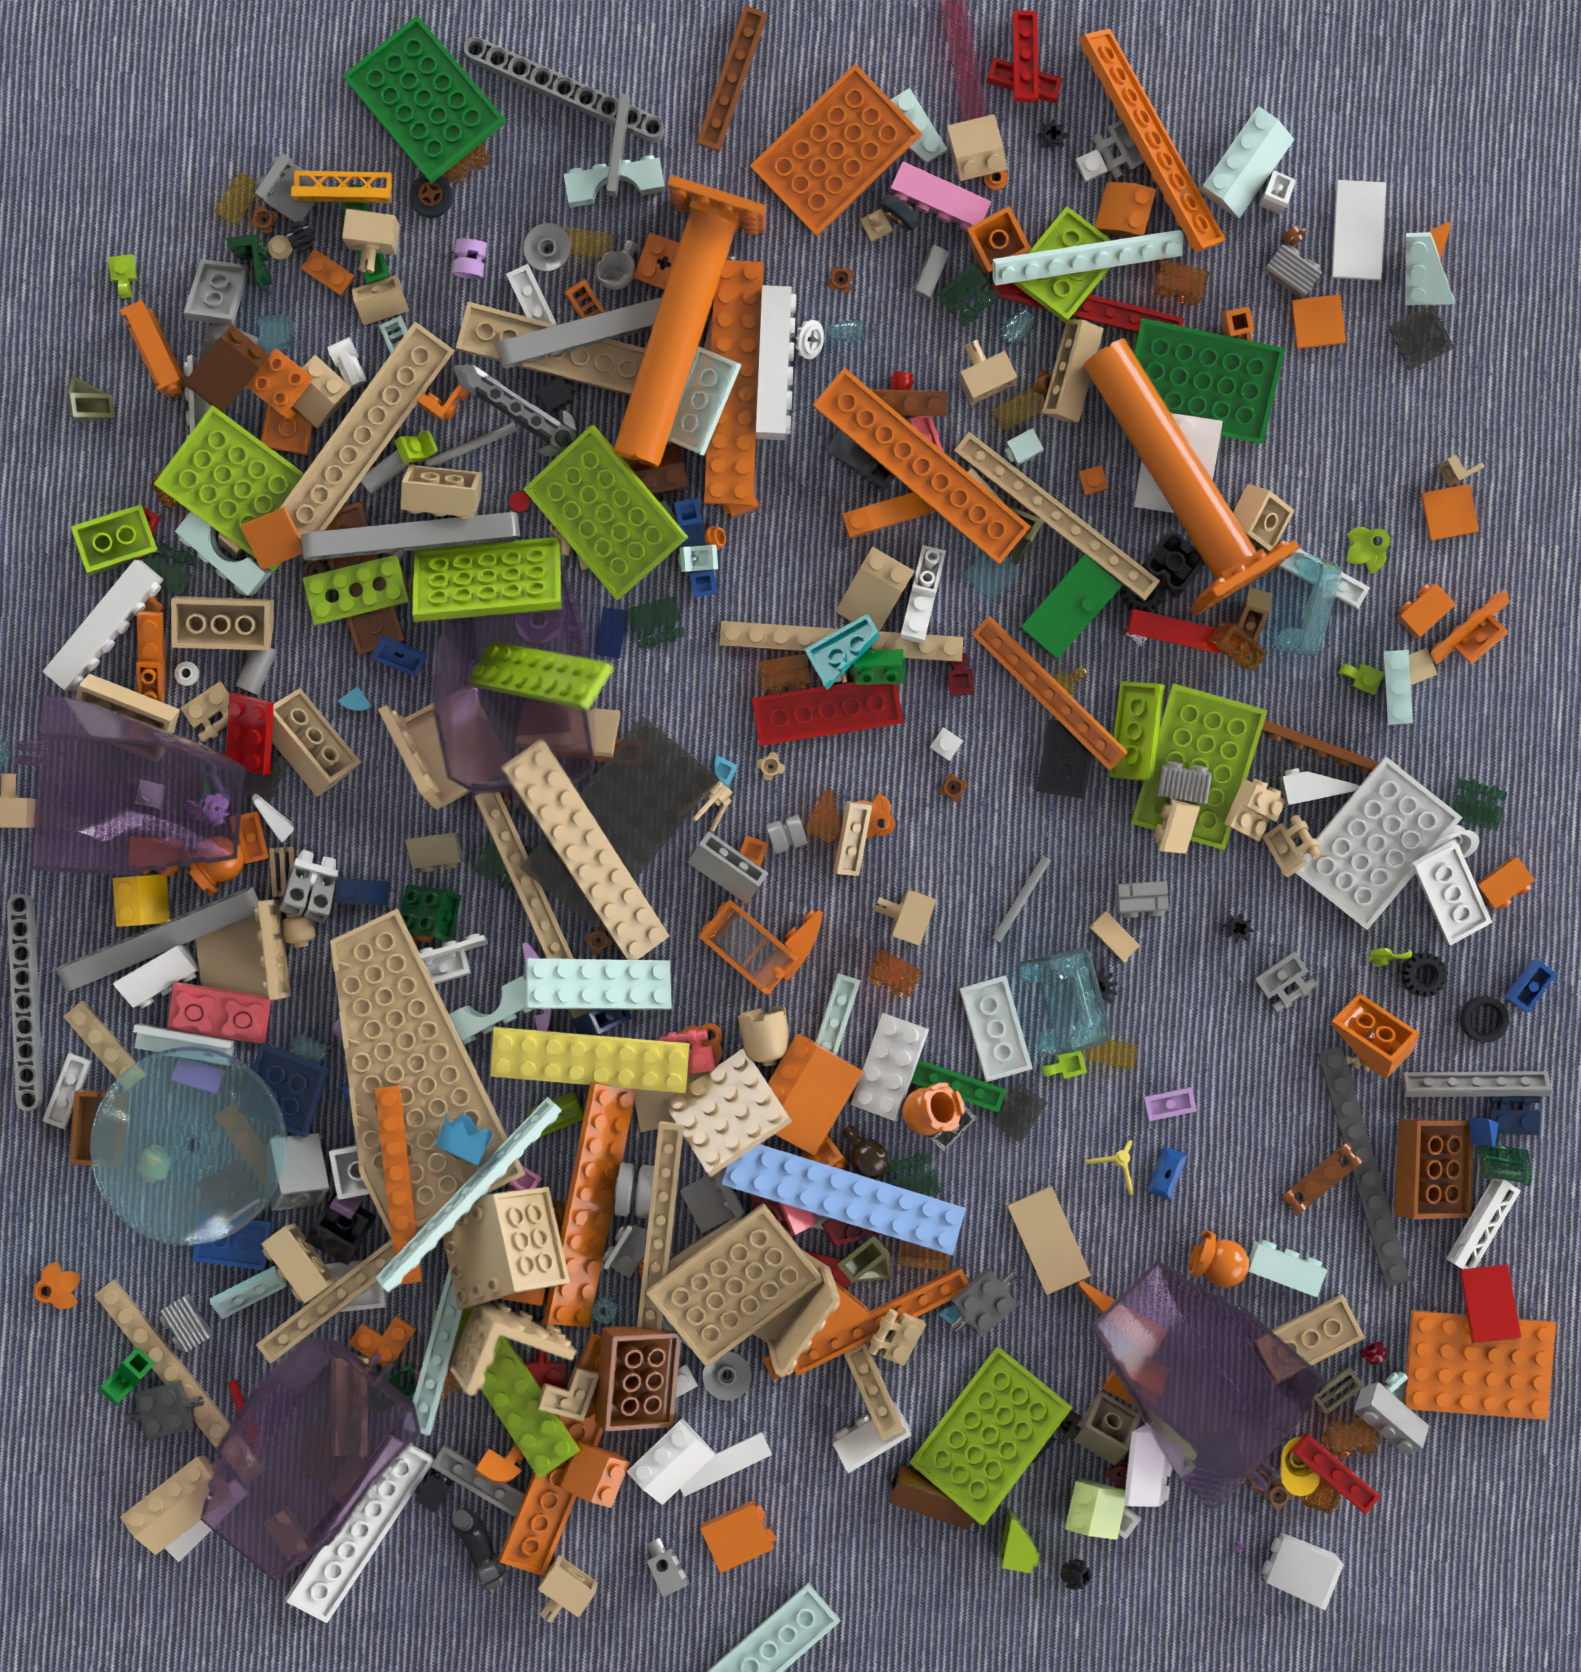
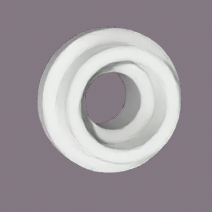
M182 662L175 669V678L182 685H193L199 678V669L192 662ZM185 669H189L191 672L188 678L183 677Z

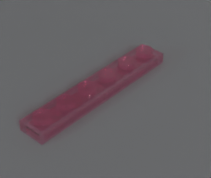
M940 0L962 121L987 116L966 0Z

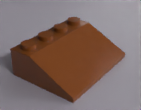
M1398 1118L1395 1216L1410 1219L1470 1218L1474 1145L1471 1141L1469 1120Z
M628 1326L602 1327L594 1422L605 1432L673 1427L681 1336L677 1331Z

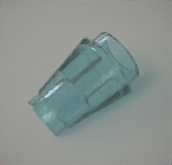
M852 319L829 325V339L858 343V341L864 340L863 321Z

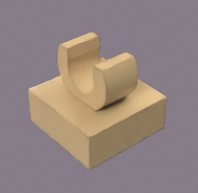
M882 209L860 219V223L870 242L889 234L893 230Z

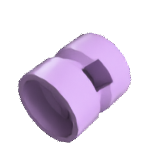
M456 239L455 254L458 258L453 261L452 274L468 279H483L485 264L482 262V259L486 258L487 243L475 239Z

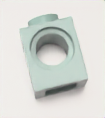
M1032 428L1007 441L1005 444L1007 449L1004 450L1009 462L1014 461L1015 465L1018 466L1041 454L1044 448Z

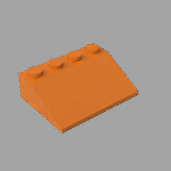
M796 1034L768 1082V1085L793 1121L775 1133V1135L815 1156L864 1071L805 1035Z

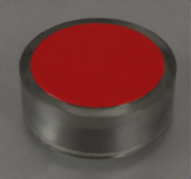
M515 490L508 497V506L512 512L523 515L530 511L532 499L524 490Z

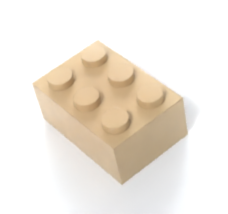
M409 465L402 481L401 510H407L413 514L428 512L434 516L456 515L460 519L474 517L481 500L482 472Z
M292 1223L281 1228L261 1244L264 1247L263 1253L266 1258L271 1262L274 1261L278 1266L277 1272L284 1281L288 1280L293 1287L291 1291L298 1301L302 1300L305 1304L315 1299L337 1282V1280L313 1246L305 1242L307 1238L297 1224Z

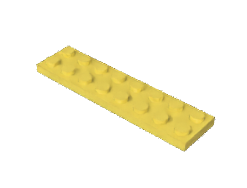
M494 1027L490 1077L590 1085V1082L618 1088L686 1093L690 1043Z

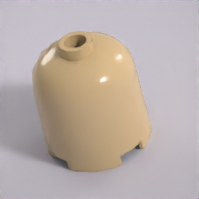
M771 1007L772 1012L761 1013V1008L740 1013L741 1016H738L744 1051L750 1060L762 1062V1066H771L777 1064L776 1060L781 1059L789 1048L786 1009L784 1007Z

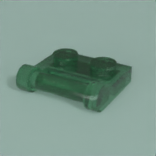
M1479 1145L1480 1179L1488 1180L1489 1178L1519 1182L1522 1186L1531 1185L1532 1171L1528 1150L1495 1145V1147Z

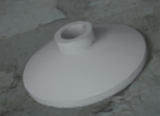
M543 223L537 225L525 238L523 247L525 258L537 270L544 272L557 270L567 262L570 256V237L562 227L556 224ZM548 246H553L551 253H546Z
M728 1351L707 1368L704 1366L703 1382L707 1391L715 1398L734 1400L742 1396L749 1388L751 1369L744 1357L738 1353ZM725 1370H729L732 1373V1376L728 1379L723 1377Z

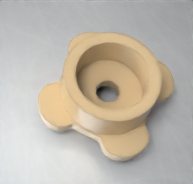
M775 752L769 753L765 759H759L756 764L757 768L762 770L763 777L767 781L772 780L773 776L778 773L782 774L785 771V766L779 762L778 754ZM769 764H772V765H773V768H772V769H770V768L768 767Z

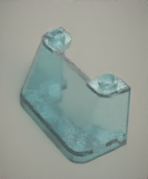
M1296 553L1293 564L1298 566L1299 574L1302 576L1301 579L1313 582L1300 629L1288 626L1280 635H1273L1270 647L1304 656H1314L1322 648L1341 579V569L1332 561L1305 553Z
M1077 948L1017 962L1021 978L1025 982H1039L1050 1029L1042 1031L1038 1036L1037 1042L1041 1057L1073 1053L1107 1042L1110 1036V1028L1093 960L1088 950Z

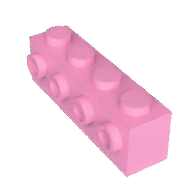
M902 162L890 189V193L893 196L899 197L905 202L908 201L915 204V208L924 213L933 212L938 215V219L946 223L953 221L959 224V228L967 232L966 228L985 219L992 202L906 162Z

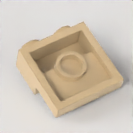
M1243 779L1224 824L1260 842L1269 820L1277 822L1286 801V799L1281 797L1283 792L1269 787L1267 790L1268 784L1254 779L1253 782Z

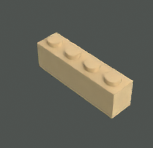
M1068 320L1056 358L1042 411L1043 414L1063 422L1079 423L1091 379L1083 364L1098 352L1103 328L1085 320Z

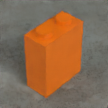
M754 1500L701 1523V1532L720 1573L774 1549L775 1534L771 1527H766L763 1521L766 1518L765 1512L761 1504L757 1506Z

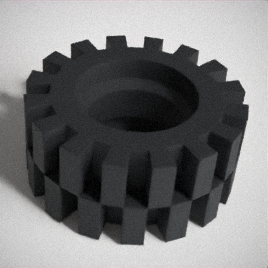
M1161 582L1145 601L1137 599L1133 592L1121 583V601L1129 610L1135 609L1149 612L1157 608L1164 599L1165 585Z
M1416 953L1407 959L1406 963H1403L1402 966L1404 968L1401 970L1403 978L1401 981L1405 984L1404 987L1414 995L1431 997V995L1438 994L1439 990H1443L1444 983H1447L1446 975H1448V971L1445 970L1446 965L1442 963L1441 958L1434 956V954ZM1422 965L1429 966L1433 971V978L1427 984L1419 983L1415 977L1416 970Z

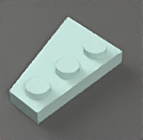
M910 88L891 99L897 108L922 133V136L909 148L912 153L925 164H928L948 151Z
M1431 232L1406 233L1405 305L1455 304V299L1451 293Z

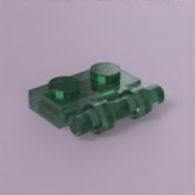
M972 263L937 295L951 313H956L961 309L964 314L958 321L962 326H965L970 321H975L978 318V314L986 307H991L995 303L994 300L1000 296V293L996 288H993L988 293L983 289L990 281L976 263ZM977 295L980 300L970 307L967 302Z
M155 542L158 550L155 552V558L144 557L143 562L163 579L160 584L162 589L184 596L192 574L183 569L185 564L194 566L197 557L189 555L188 551L182 549L178 551L170 548L166 543ZM165 556L176 560L175 567L163 563Z
M675 596L628 608L634 632L644 630L645 637L636 639L638 648L647 646L652 648L656 647L655 644L665 641L675 642L677 638L686 636L683 627L673 628V622L681 621ZM662 625L666 626L667 631L653 635L651 628Z
M1460 778L1457 787L1465 789L1466 794L1465 796L1455 794L1451 809L1462 817L1460 820L1462 822L1497 831L1504 808L1496 806L1495 802L1496 799L1505 801L1507 792L1500 790L1495 785H1490L1489 787L1479 784L1477 780L1471 778L1469 780ZM1475 793L1486 795V802L1474 799Z
M491 839L473 870L493 883L498 875L502 876L505 879L500 887L509 891L513 884L507 871L503 868L504 864L493 839ZM525 845V851L528 857H530L534 850Z
M919 1152L913 1154V1157L903 1160L897 1158L892 1160V1163H888L885 1174L895 1172L897 1179L888 1181V1184L925 1196L941 1193L935 1169L927 1171L924 1169L923 1164L933 1162L930 1152L920 1154ZM916 1166L918 1173L908 1176L903 1175V1169Z

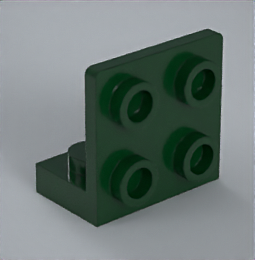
M256 235L226 238L227 248L236 257H239L241 260L253 258L256 284L263 292H269L268 285H272L270 270L266 268V261H269L268 247L264 246V242Z
M407 885L400 914L410 934L431 937L443 942L452 941L462 895L445 889Z

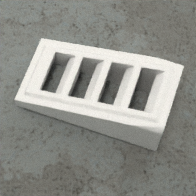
M254 794L252 797L254 805L279 841L284 842L294 830L293 823L258 794Z

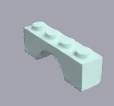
M644 156L640 158V161L636 162L622 160L620 181L632 184L641 195L665 192L660 157ZM597 164L592 167L593 169L584 171L583 168H574L569 170V173L564 174L570 208L594 204L598 191L607 184L609 172L607 164Z
M190 512L175 530L183 544L188 547L192 546L198 552L197 555L201 560L206 563L210 562L217 568L215 570L216 573L234 583L235 590L242 595L256 594L273 573L269 568L261 570L257 559L254 557H248L242 561L227 557L218 546L217 530L193 512Z
M526 975L502 986V1000L494 1013L482 1014L468 1005L449 1014L463 1045L476 1040L475 1035L481 1031L483 1035L493 1031L494 1027H496L495 1024L503 1021L504 1024L517 1018L516 1013L522 1010L524 1013L534 1010L526 1009Z

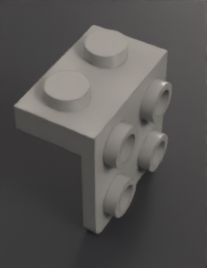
M281 153L279 157L276 156L270 163V171L266 177H261L257 182L255 194L260 200L291 221L297 222L300 220L302 223L316 202L293 200L291 186H294V171L304 170L294 164L290 157ZM300 177V186L313 187L316 184L310 177Z

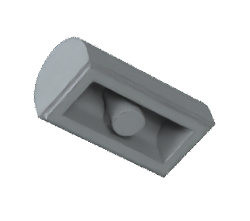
M936 245L928 250L912 289L913 294L931 299L949 255L946 250Z
M396 450L367 472L361 482L372 495L410 464L403 463L399 452Z
M270 648V650H250L235 686L259 695L277 650Z

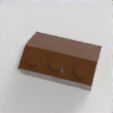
M675 443L666 445L659 467L640 464L638 460L634 462L622 457L654 497L689 490L680 445Z

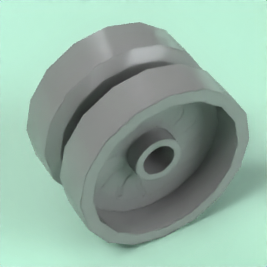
M621 1162L614 1200H616V1216L627 1217L630 1214L632 1202H635L636 1217L649 1219L654 1165L643 1164L640 1167L638 1179H635L634 1163Z

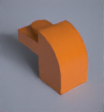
M1245 306L1222 312L1221 323L1225 336L1252 341L1251 332L1254 331L1250 307Z
M516 1443L505 1459L491 1449H488L473 1473L492 1484L508 1483L521 1472V1469L515 1466L514 1463L520 1464L524 1455Z

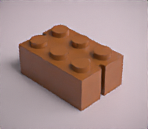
M89 1089L74 1091L70 1165L93 1166L97 1164V1166L118 1168L125 1165L130 1092H103V1090Z

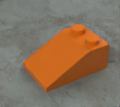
M1360 993L1331 1021V1025L1364 1064L1385 1079L1414 1051L1420 1034Z

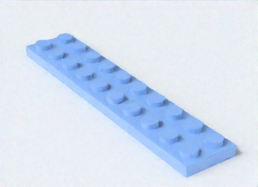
M761 1144L726 1166L720 1185L949 1255H953L966 1208Z

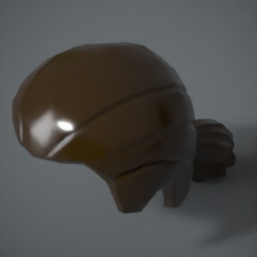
M854 1126L846 1127L843 1134L853 1145L850 1154L853 1170L858 1175L870 1179L882 1176L889 1163L887 1150L877 1140H862Z

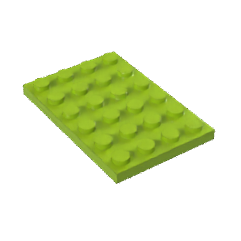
M212 405L155 481L154 485L256 559L241 529V525L278 510L304 473ZM281 563L268 568L275 572Z
M591 425L523 488L616 600H620L688 538L622 457L614 452V448L595 425Z
M559 537L414 550V622L562 609Z
M1172 683L1159 728L1153 782H1142L1131 824L1152 830L1156 829L1157 824H1162L1163 819L1162 815H1160L1164 801L1169 800V798L1160 797L1157 794L1162 764L1168 765L1169 761L1179 762L1183 764L1182 768L1192 769L1193 765L1204 766L1212 774L1207 804L1198 803L1200 808L1190 840L1225 850L1231 828L1226 826L1224 822L1243 779L1247 780L1268 711Z
M997 1346L909 1463L978 1523L984 1525L1073 1407L1002 1348Z

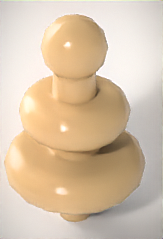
M1349 1055L1345 1056L1347 1064H1355L1356 1069H1360L1362 1065L1364 1066L1365 1073L1370 1071V1068L1364 1064L1358 1055H1356V1058H1352Z

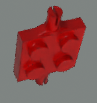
M536 1348V1360L524 1364L541 1390L544 1383L566 1389V1362L546 1360V1351L542 1350L541 1355L540 1349Z

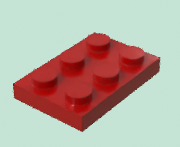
M237 693L229 695L226 766L260 775L270 774L273 702Z

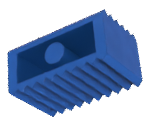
M1532 959L1504 996V999L1519 1011L1530 1012V1008H1533V1004H1536V1001L1539 1000L1545 989H1548V985H1551V981H1554L1557 973L1541 961Z

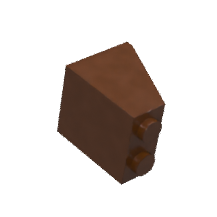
M230 324L183 384L210 406L213 405L224 414L270 355Z

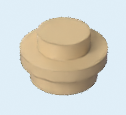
M276 235L268 243L270 255L277 260L286 259L292 253L293 248L286 236Z

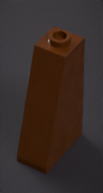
M902 1463L900 1464L890 1484L889 1503L968 1531L973 1523H978L923 1474Z

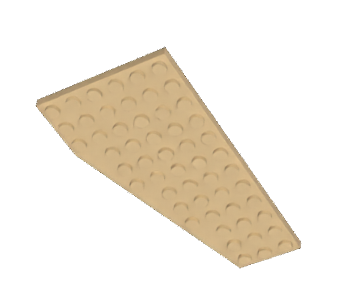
M395 909L330 940L359 1160V1173L390 1237L391 1229L375 1088L401 1086L416 1227L430 1221L508 1139L399 909ZM448 1110L449 1124L461 1115L466 1114L474 1122L478 1132L482 1128L487 1127V1131L490 1130L492 1134L494 1133L478 1166L435 1146ZM519 1159L514 1160L507 1167L505 1174L490 1185L487 1193L525 1175Z

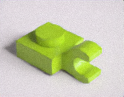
M133 254L108 257L112 283H118L119 296L122 299L132 298L130 281L137 280L135 257Z
M1341 664L1338 674L1353 679L1351 687L1370 695H1375L1384 672L1365 664H1360L1358 669L1348 664Z
M1081 1049L1056 1055L1057 1063L1041 1067L1045 1077L1061 1073L1062 1078L1067 1079L1087 1073Z

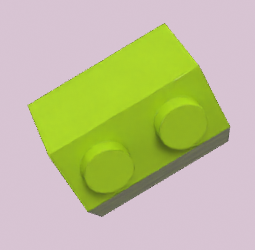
M1008 1510L999 1554L1001 1566L1004 1569L1031 1574L1032 1568L1037 1567L1039 1552H1037V1547H1035L1032 1538L1013 1510Z

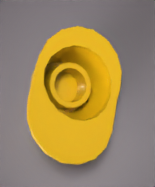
M1296 1437L1288 1441L1283 1448L1281 1455V1478L1284 1487L1291 1494L1306 1496L1315 1491L1319 1485L1320 1476L1290 1451L1301 1438Z

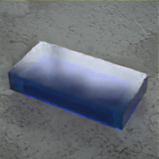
M603 607L596 656L621 658L627 610Z

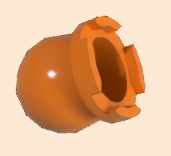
M219 835L206 839L198 847L196 856L187 853L181 858V861L184 865L188 863L191 868L189 874L203 891L208 888L207 894L211 897L219 891L216 886L217 883H226L238 876L243 869L245 858L244 851L237 841L231 837Z
M936 1083L927 1088H919L906 1097L902 1107V1118L907 1127L919 1135H934L937 1132L952 1131L960 1125L958 1124L960 1116L964 1115V1103L960 1093L953 1091L948 1086V1083Z
M1204 1230L1200 1234V1237L1203 1238L1200 1246L1195 1244L1190 1255L1188 1267L1192 1268V1270H1189L1187 1274L1198 1279L1204 1274L1207 1281L1219 1287L1229 1288L1238 1285L1244 1280L1249 1271V1258L1244 1248L1235 1241L1226 1239L1216 1241L1215 1233Z

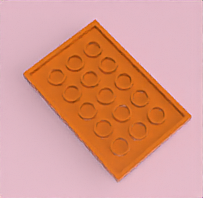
M854 64L750 167L812 233L818 237L922 136V133L876 84Z
M1411 1310L1406 1376L1408 1379L1405 1381L1403 1404L1410 1410L1548 1420L1556 1322L1518 1319L1521 1338L1472 1343L1467 1314Z

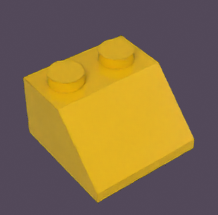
M167 875L113 878L116 927L160 924L171 919Z

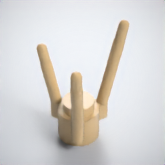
M717 781L715 785L711 784L706 791L677 812L675 818H679L708 796L709 800L693 817V821H697L713 803L717 806L722 803L710 828V831L714 832L727 806L732 802L729 797L733 792L722 782Z

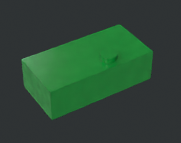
M1085 554L1019 630L1056 661L1122 585Z

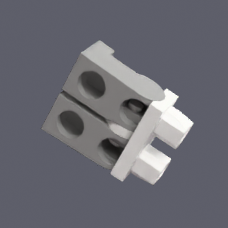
M302 850L298 859L296 858L291 867L279 911L300 917L305 909L304 918L324 924L330 913L338 870H335L336 859L323 857L321 865L312 863L314 854ZM310 892L309 898H308V902H307V906H306V908H305L306 901H307V897H308V893Z

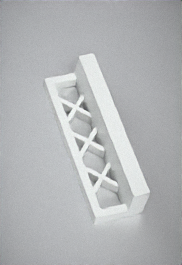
M146 1024L134 1025L133 1032L137 1033L134 1048L232 1064L236 1040L167 1030L164 1027Z
M1494 1175L1446 1260L1462 1269L1476 1268L1521 1190ZM1508 1190H1511L1507 1200L1502 1201ZM1495 1212H1497L1496 1219L1490 1222ZM1483 1233H1484V1234H1485V1238L1483 1239L1482 1242H1479V1243H1478V1241L1480 1240L1481 1236H1482ZM1472 1253L1473 1258L1469 1265L1466 1266L1465 1264Z

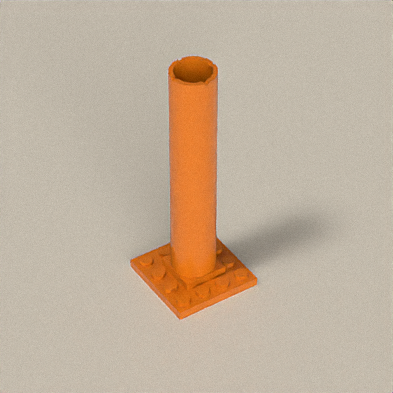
M670 175L668 182L671 204L679 212L688 213L690 211L614 445V452L618 453L621 457L634 462L638 460L640 464L652 467H659L734 233L738 231V227H742L744 232L757 236L760 233L764 235L767 226L766 205Z
M1125 339L1111 343L1110 347L1106 346L1084 362L1083 366L1215 578L1210 583L1211 586L1194 599L1195 604L1190 608L1194 617L1273 571L1300 549L1296 540L1288 544L1284 540L1267 553L1263 549L1258 552L1255 550Z

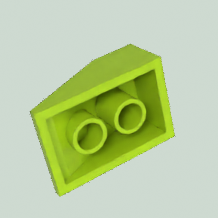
M141 504L71 526V531L88 577L158 551Z

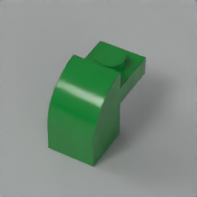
M137 1347L99 1387L98 1391L116 1407L156 1363Z

